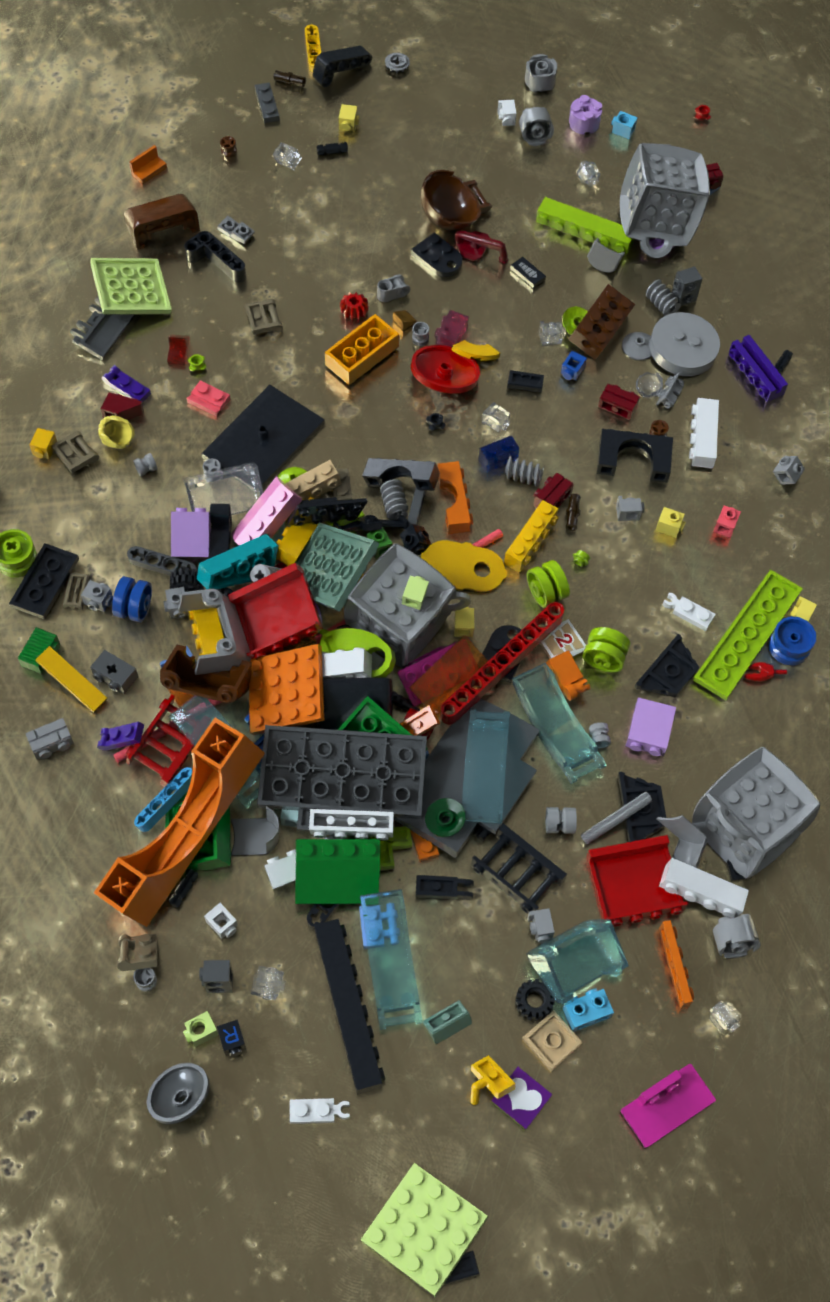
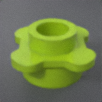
M194 354L188 358V363H190L189 370L192 372L195 370H205V357Z

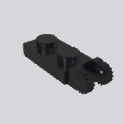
M417 875L415 897L470 900L473 899V893L457 891V886L473 887L474 881L471 879H458V877Z

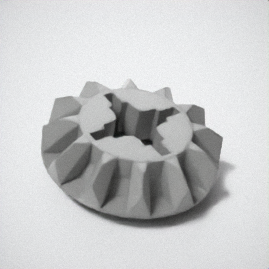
M392 53L385 59L386 69H390L391 72L396 71V73L398 71L404 72V69H408L410 60L405 54Z

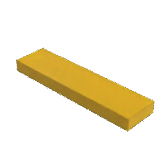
M50 646L36 658V662L91 712L94 713L107 700L103 693Z

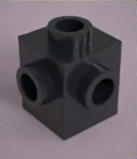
M411 524L400 534L403 546L416 555H421L431 545L429 534L422 526Z

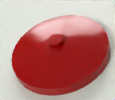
M430 345L422 347L414 353L410 367L414 377L426 387L443 393L456 394L467 392L477 385L480 377V368L477 362L472 357L468 359L452 351L450 346Z

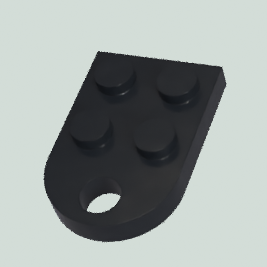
M435 232L411 249V255L438 276H454L462 268L461 254ZM454 265L455 268H449L448 266Z
M504 625L497 628L492 633L477 663L478 669L485 665L511 640L507 636L509 633L517 635L521 629L512 625ZM513 649L514 652L520 651L518 649ZM522 660L502 680L512 683ZM505 661L499 662L501 664H507V662Z

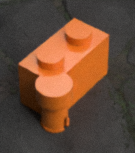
M569 650L549 659L545 663V671L549 677H552L555 683L554 688L558 694H561L562 698L566 697L571 701L577 698L579 694L590 690V684L585 685L588 681L585 678L583 679V675Z

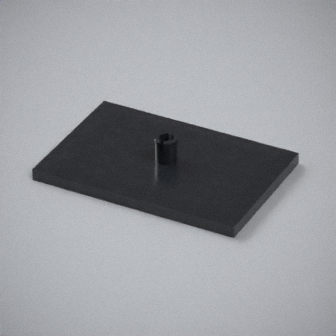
M269 384L201 454L206 460L211 458L218 460L221 470L258 494L322 427L325 419Z

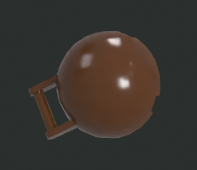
M436 170L425 178L421 188L422 208L427 218L434 225L444 230H462L471 226L482 213L488 212L492 208V205L487 203L478 189L475 180L463 182L461 178L453 175L454 171Z

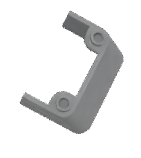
M216 589L182 592L178 611L217 608L225 637L217 642V653L198 656L195 675L228 671L232 666L239 667L242 660L250 662L251 658L246 654L250 650L236 606L230 602L229 598Z

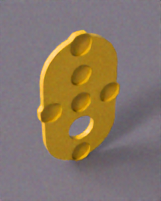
M437 541L432 543L420 557L451 582L456 590L463 591L466 589L476 592H490L496 589L507 577L504 563L498 554L486 548L473 546L468 542ZM476 564H486L490 569L489 575L486 577L477 576L474 572Z

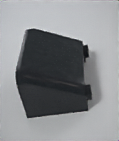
M389 678L323 679L324 721L315 722L314 728L338 730L367 696L393 718L392 680Z

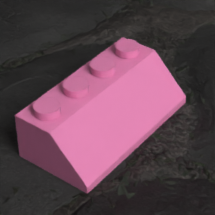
M276 476L231 533L234 541L238 545H242L264 534L272 538L303 499Z

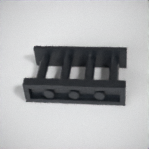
M503 823L497 831L498 841L481 860L475 855L472 857V869L479 875L483 874L520 904V908L525 913L529 914V911L539 909L536 905L537 901L552 884L559 886L563 884L567 873ZM509 845L514 849V854L496 873L487 865L504 846ZM520 858H525L530 862V866L512 886L504 879V876ZM536 871H541L546 875V879L528 899L520 892V889Z

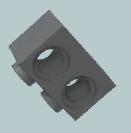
M695 266L676 273L671 292L674 293V297L678 298V303L681 306L697 301L703 278Z
M204 960L203 968L199 970V979L202 982V986H205L206 992L233 993V969L230 960Z

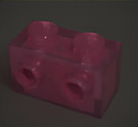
M452 310L448 312L447 316L444 315L441 327L435 331L436 345L453 347L454 344L459 343L468 329L469 316Z

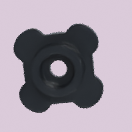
M433 413L426 418V421L429 423L428 429L431 431L439 428L444 429L446 426L443 423V416L439 413Z

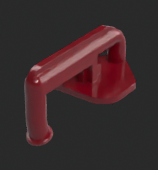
M458 231L455 234V241L462 258L478 261L483 257L486 249L490 248L500 252L499 261L502 264L508 262L509 258L505 243L491 239L488 234L479 231L472 233Z

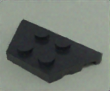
M677 634L635 684L636 689L677 697L698 672L699 666L692 658L689 649L684 646L680 634Z
M619 772L618 780L623 806L644 792H647L652 798L651 803L625 819L628 842L646 839L665 827L657 820L658 817L666 818L661 786L648 783L638 777L635 779L626 776L624 772Z

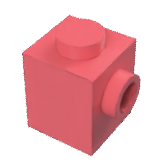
M724 505L713 532L731 538L741 511Z

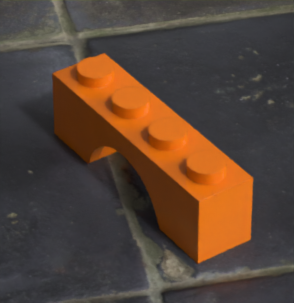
M459 461L438 463L437 467L440 471L438 478L439 488L449 491L456 499V502L446 509L445 520L448 534L470 532V525L473 524L472 513L469 514L468 511L470 509V500L466 498L467 485L462 480L464 479V469L460 468Z

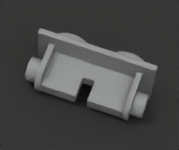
M679 372L666 380V387L658 394L659 399L656 405L662 402L667 409L673 407L678 398L677 396L684 387V381L678 379Z

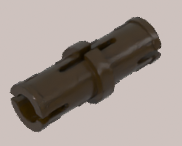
M276 70L273 76L275 81H281L287 85L304 87V84H306V77L294 75L292 72L286 73Z
M579 494L569 495V505L566 509V529L569 531L577 529L578 517L581 512L579 509L581 496Z

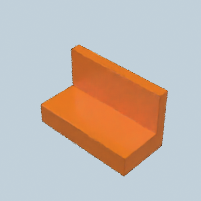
M155 145L129 161L132 176L142 185L167 168V163L158 157Z

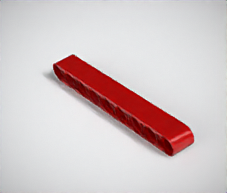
M558 602L549 604L441 705V721L451 725L459 720L561 624L564 606ZM513 649H518L520 651L514 652ZM505 661L507 662V664H501L499 662ZM487 673H491V674H493L494 676L489 677V676H487L486 674H487ZM479 686L480 689H474L472 687ZM460 698H465V699H467V701H466V702H461V701H459V699H460ZM452 711L453 714L448 715L445 712Z

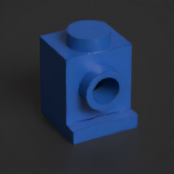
M571 351L562 364L561 374H563V377L567 380L573 379L576 381L585 369L587 357Z

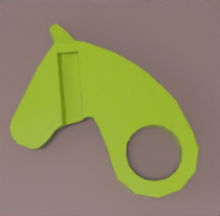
M354 628L331 631L322 629L319 631L322 635L320 641L322 652L335 653L336 650L351 651L354 648H364L370 654L375 651H384L385 662L379 669L372 670L371 678H385L393 671L396 663L395 652L377 635Z

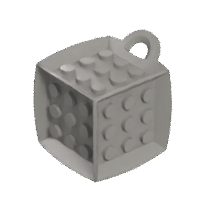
M641 143L637 147L627 169L621 189L620 217L625 235L640 241L641 249L647 256L651 258L664 257L671 251L672 246H687L695 235L710 195L709 174L701 153L676 146ZM649 238L665 240L664 245L660 249H653L649 244Z
M394 544L379 557L356 584L348 596L344 607V619L349 628L365 630L381 638L395 652V664L404 668L426 647L452 611L466 608L471 604V599L467 593L456 592L452 583L425 560L405 547ZM410 576H420L429 581L420 610L401 604ZM453 599H459V600H460V602H458V603L449 604L450 600H453ZM376 651L385 657L384 651Z
M760 747L730 768L701 797L694 809L692 824L706 835L707 843L726 863L729 860L735 871L745 879H749L779 857L810 826L819 812L820 802L806 784L784 762L765 747Z

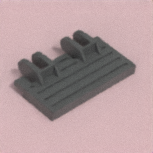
M98 296L95 298V303L99 306L95 304L89 306L93 314L87 323L80 320L76 323L77 327L85 333L76 328H72L70 333L75 337L72 340L74 344L103 360L137 314H103Z

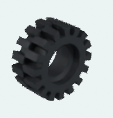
M179 568V571L176 569L174 572H171L170 589L184 587L185 592L204 590V586L197 580L198 570L195 571L193 568L191 570L189 568L183 570Z
M530 979L527 983L524 982L517 991L515 1005H517V1010L521 1012L522 1017H528L527 1020L531 1021V1019H534V1021H538L540 1018L543 1020L553 1009L555 994L554 991H551L550 985H545V981L541 983L539 979H535V981ZM536 992L542 996L543 1004L540 1007L534 1008L528 1004L527 996L530 993Z

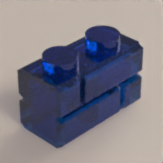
M508 436L479 448V462L485 472H489L506 465L510 456H512V462L515 461L519 456V446L512 436Z

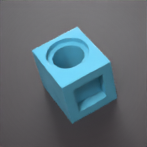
M620 111L617 117L614 116L612 120V133L630 139L636 129L638 117Z

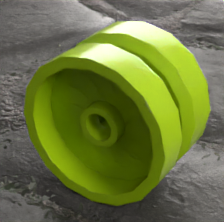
M10 529L0 533V571L9 577L19 578L25 576L37 557L33 541L22 530Z
M550 560L542 564V567L537 566L527 571L526 576L530 591L541 607L545 608L555 602V600L561 601L569 597L570 588L567 578L556 561Z
M607 627L592 629L587 641L588 644H586L582 655L584 661L589 666L603 672L614 673L622 670L626 659L625 656L631 644L629 638L623 633Z

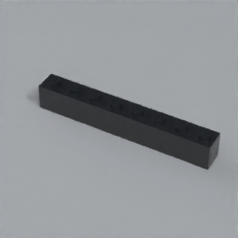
M339 919L314 925L315 934L356 1093L359 1095L382 1088V1081L385 1080L383 1068H378L376 1060L380 1059L377 1046H372L371 1039L374 1038L372 1027L366 1024L365 1018L369 1016L366 1005H361L360 997H363L360 984L356 985L354 977L358 976L355 964L351 965L349 957H352L350 945H345L344 937H347L344 924L340 925Z

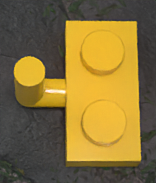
M489 1055L471 1065V1071L479 1079L471 1086V1104L477 1105L479 1103L480 1089L487 1087L497 1099L515 1090L516 1083Z

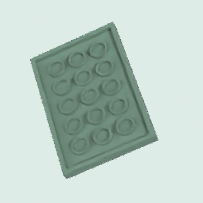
M319 523L296 561L304 570L314 601L340 612L346 605L348 596L356 586L359 578L366 571L369 561L376 554L379 543L373 539Z

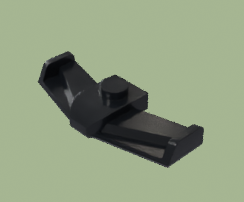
M366 515L365 517H359L355 522L342 526L334 522L332 527L348 532L360 529L364 531L382 530V527H402L407 529L408 520L404 516H399L397 521L382 520L374 515Z

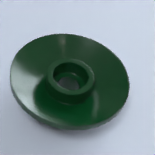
M451 798L436 800L428 807L425 814L427 828L438 837H451L457 834L463 828L466 821V813L463 806ZM445 818H450L449 822H443Z

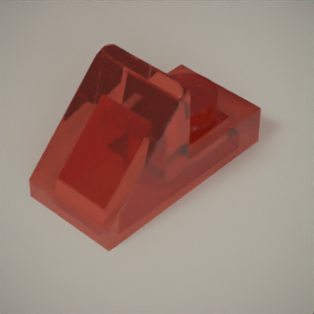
M170 335L168 337V364H186L190 336Z

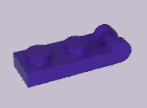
M115 365L110 368L108 374L105 373L102 376V380L107 385L128 398H135L143 403L151 395L150 389L123 373Z
M138 721L110 729L102 728L100 733L102 737L98 741L97 748L107 751L140 743L144 724Z

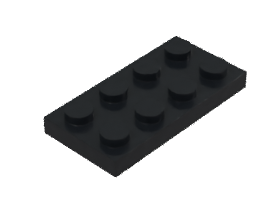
M44 543L9 602L10 607L45 620L70 573L77 564L79 556Z

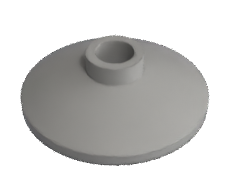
M633 332L626 335L622 341L623 352L634 360L649 359L652 357L649 347L651 336L643 332Z

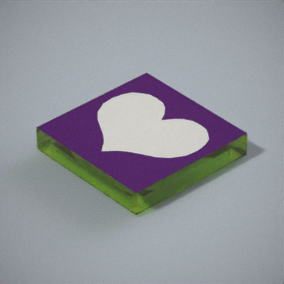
M517 1067L510 1076L516 1083L515 1090L499 1099L494 1096L491 1103L526 1131L553 1094L521 1068Z

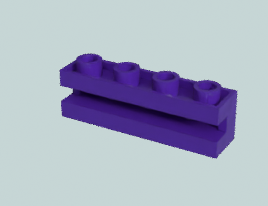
M747 335L743 337L742 343L739 340L733 341L729 350L730 357L735 360L740 370L745 373L749 382L755 386L759 395L766 402L784 395L788 383L753 338Z

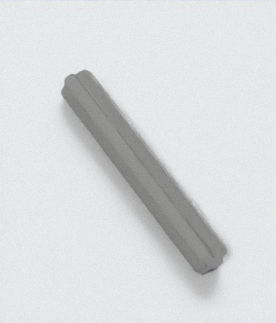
M647 792L642 793L582 833L583 841L586 844L591 843L651 803V796Z

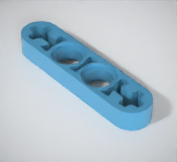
M186 767L182 769L137 815L134 824L140 831L147 832L152 829L188 791L192 778V768Z

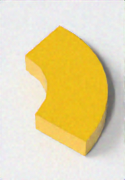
M466 340L454 344L452 347V351L468 359L472 357L481 361L498 359L501 354L489 344L475 345Z

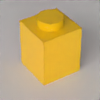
M37 428L29 444L32 454L37 458L50 459L54 451L52 445L57 442L55 433Z

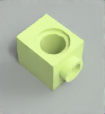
M410 576L401 604L420 610L429 581L420 576Z
M208 1011L184 1023L186 1030L183 1033L188 1043L193 1041L195 1047L219 1035ZM204 1026L205 1030L202 1034L197 1035L194 1033L196 1027Z

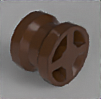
M225 136L220 140L221 154L228 158L235 156L237 153L236 140L231 136Z
M655 420L651 425L649 434L667 436L669 426L663 420Z

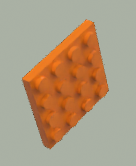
M310 645L258 657V660H255V658L250 660L252 662L251 680L249 683L250 734L258 735L265 733V725L296 727L324 721L321 645Z

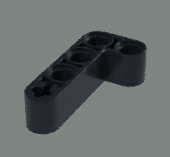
M360 45L320 53L316 58L312 76L322 87H327L332 83L334 73L366 67L371 63L372 55Z
M202 231L185 243L186 259L189 262H198L206 256L233 281L239 283L246 279L245 263L210 232Z
M210 504L211 534L209 559L230 550L232 530L230 504Z

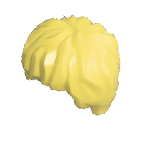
M112 415L100 421L98 434L102 443L108 447L116 449L126 448L135 435L132 424L124 418Z

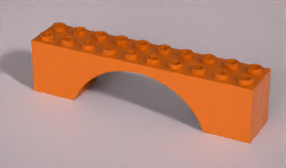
M217 718L213 719L191 751L193 772L190 786L173 820L146 847L131 855L118 857L94 891V894L145 927L149 925L265 754L248 737Z

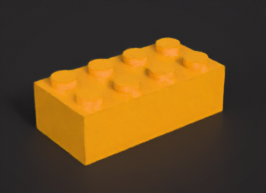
M374 314L325 351V365L350 385L399 347V333Z

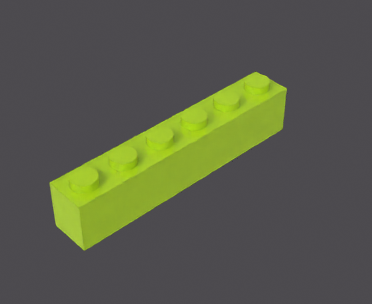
M547 197L543 199L537 210L536 222L593 243L595 239L599 238L600 243L606 248L619 253L625 252V255L628 254L634 242V239L625 235L621 224Z

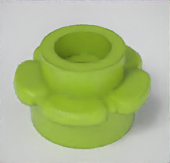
M578 550L577 553L573 554V562L577 566L583 567L589 564L590 556L586 552Z

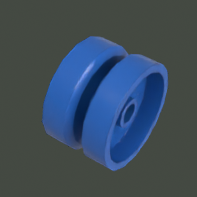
M123 576L119 580L114 592L112 603L113 616L122 619L129 616L131 621L143 622L151 603V583L139 580L136 583L135 579Z
M791 616L783 618L778 622L769 640V651L778 662L784 665L794 666L801 664L808 658L816 642V632L807 620L800 617Z

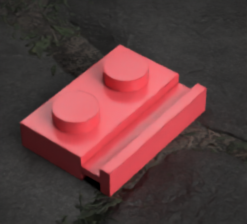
M200 380L192 390L191 395L186 399L187 403L217 417L219 411H222L230 400V394Z

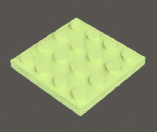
M91 258L90 264L103 314H171L172 308L158 259Z
M414 1163L363 1235L361 1241L436 1297L487 1221L488 1216Z

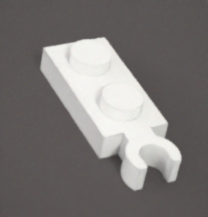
M669 593L667 596L672 602L667 600L663 602L665 608L674 609L672 614L704 631L708 629L716 615L683 596L680 600L677 599L673 593Z
M334 1098L290 1100V1124L334 1123V1116H338L343 1120L349 1119L350 1114H343L341 1109L349 1107L350 1103L342 1101L338 1105H334Z

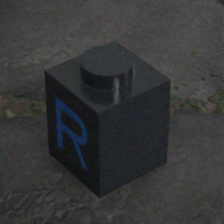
M238 1019L217 1026L225 1056L235 1057L242 1054L243 1050H246Z

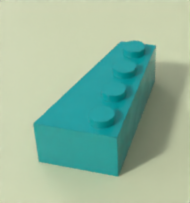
M264 534L200 562L197 580L206 589H221L252 582L250 572L254 566L263 564L275 567L278 544L267 534Z

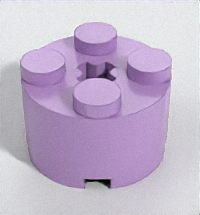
M581 95L580 98L573 101L569 115L570 128L578 134H585V132L592 134L596 132L600 126L602 103L589 98L587 95Z

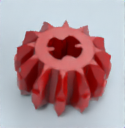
M356 291L355 294L349 292L348 295L343 296L340 302V312L345 316V319L350 318L353 320L356 318L359 320L360 317L365 318L366 313H368V300L364 298L363 294L358 295Z

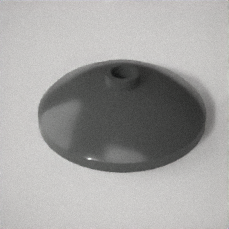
M181 1063L165 1070L157 1077L148 1092L147 1108L151 1116L160 1123L175 1124L194 1115L208 1096L210 1083L206 1072L200 1066L193 1063Z

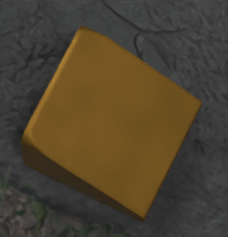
M407 310L393 312V320L402 330L417 323Z

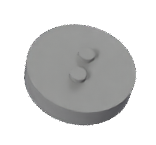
M677 312L664 316L656 323L650 337L649 347L652 357L663 369L673 374L679 372L680 376H695L704 373L714 364L720 349V339L715 328L702 317L691 313Z

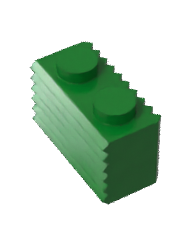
M36 627L20 656H18L20 665L41 674L44 668L36 662V658L49 646L58 652L60 642L57 635Z

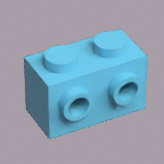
M597 988L587 991L583 997L573 996L568 998L562 1008L573 1032L610 1019L614 1014L605 990L601 989L598 991Z

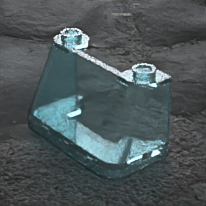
M610 919L584 921L526 954L530 964L556 1003H561L562 1005L572 1003L574 1001L573 998L576 996L575 991L602 975L618 976L622 974L623 969L629 966Z

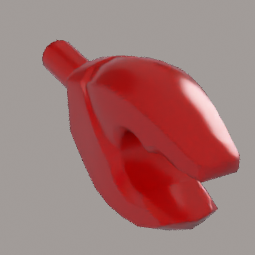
M757 662L750 665L748 669L757 670L759 673L745 674L744 678L755 682H763L772 679L774 674L787 675V670H774L773 665Z

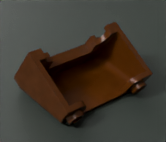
M176 194L128 208L124 212L125 223L137 250L145 248L144 242L147 239L152 240V233L182 225L183 230L189 228L192 234L200 232L198 213L184 194Z
M177 644L160 670V682L168 689L232 703L244 696L249 690L252 662L242 660L239 667L232 666L230 673L221 671L195 675V656L189 657L185 652L186 646Z

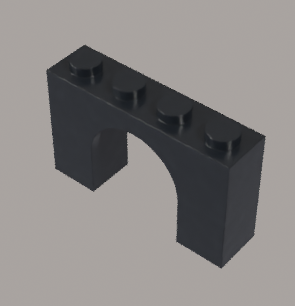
M602 429L596 474L614 476L619 453L627 449H637L644 452L651 461L650 481L668 483L671 473L673 437Z

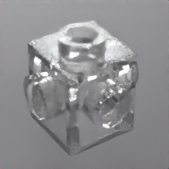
M259 965L254 975L251 994L260 996L265 1000H276L279 993H283L285 988L284 972L273 967L267 968Z

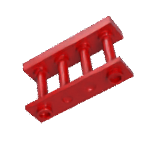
M172 694L160 704L159 708L161 710L142 735L141 742L135 746L131 745L125 754L128 765L136 759L160 774V785L163 787L176 776L212 720L207 716H204L202 720H196L173 705L175 696ZM170 712L192 726L194 730L192 735L186 736L163 722L162 719L165 714ZM156 727L182 742L181 745L183 747L180 752L173 751L151 737ZM147 743L171 758L170 761L172 763L169 768L166 766L162 767L140 753L139 751L143 745Z

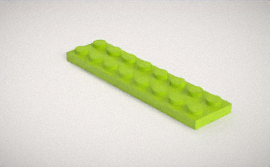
M770 569L694 676L693 681L722 699L727 700L774 632L778 622L784 618L803 588Z

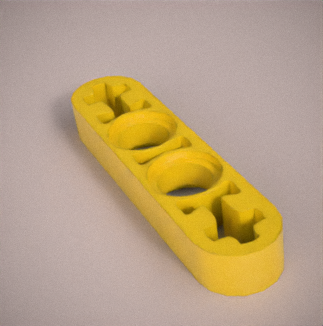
M310 24L305 27V41L309 70L313 72L314 62L321 53L318 27Z

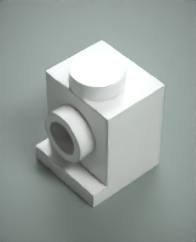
M498 100L497 113L499 119H502V125L514 126L516 122L514 100Z
M221 903L204 916L206 923L210 925L221 939L225 936L229 938L237 931L235 928L238 926L237 920ZM226 922V924L223 927L219 926L220 923Z

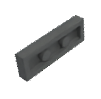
M270 82L254 85L264 123L280 121Z

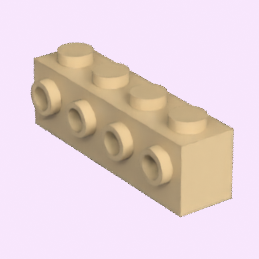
M328 460L285 484L303 500H308L310 497L317 498L341 485L342 482L331 460Z

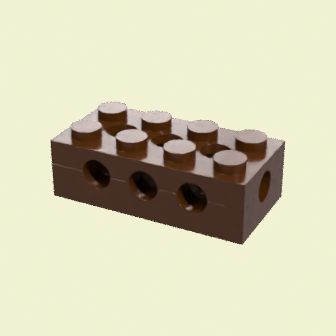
M608 284L568 340L595 360L635 306V303Z

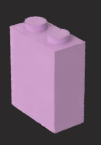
M176 508V511H171V557H209L210 512H206V508H195V512H187V508Z
M638 697L626 747H630L634 751L649 752L653 756H664L669 742L676 707Z

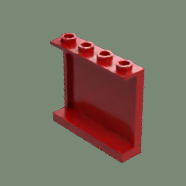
M293 563L228 595L230 602L236 606L250 650L246 654L251 659L255 658V660H258V657L280 652L284 647L297 644L301 639L314 636L323 629L304 570L297 563Z
M668 835L588 850L586 858L605 926L618 927L623 925L624 922L629 921L631 923H639L644 918L659 919L663 915L670 913L673 916L679 915L686 909L688 902H684L682 896L676 893H669L664 888L659 887L665 865L671 859L668 850L670 843Z

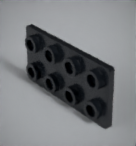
M337 497L302 500L290 516L288 525L302 526L306 523L319 524L327 521L334 523L339 520L353 521L358 518L368 501L367 498L337 501Z

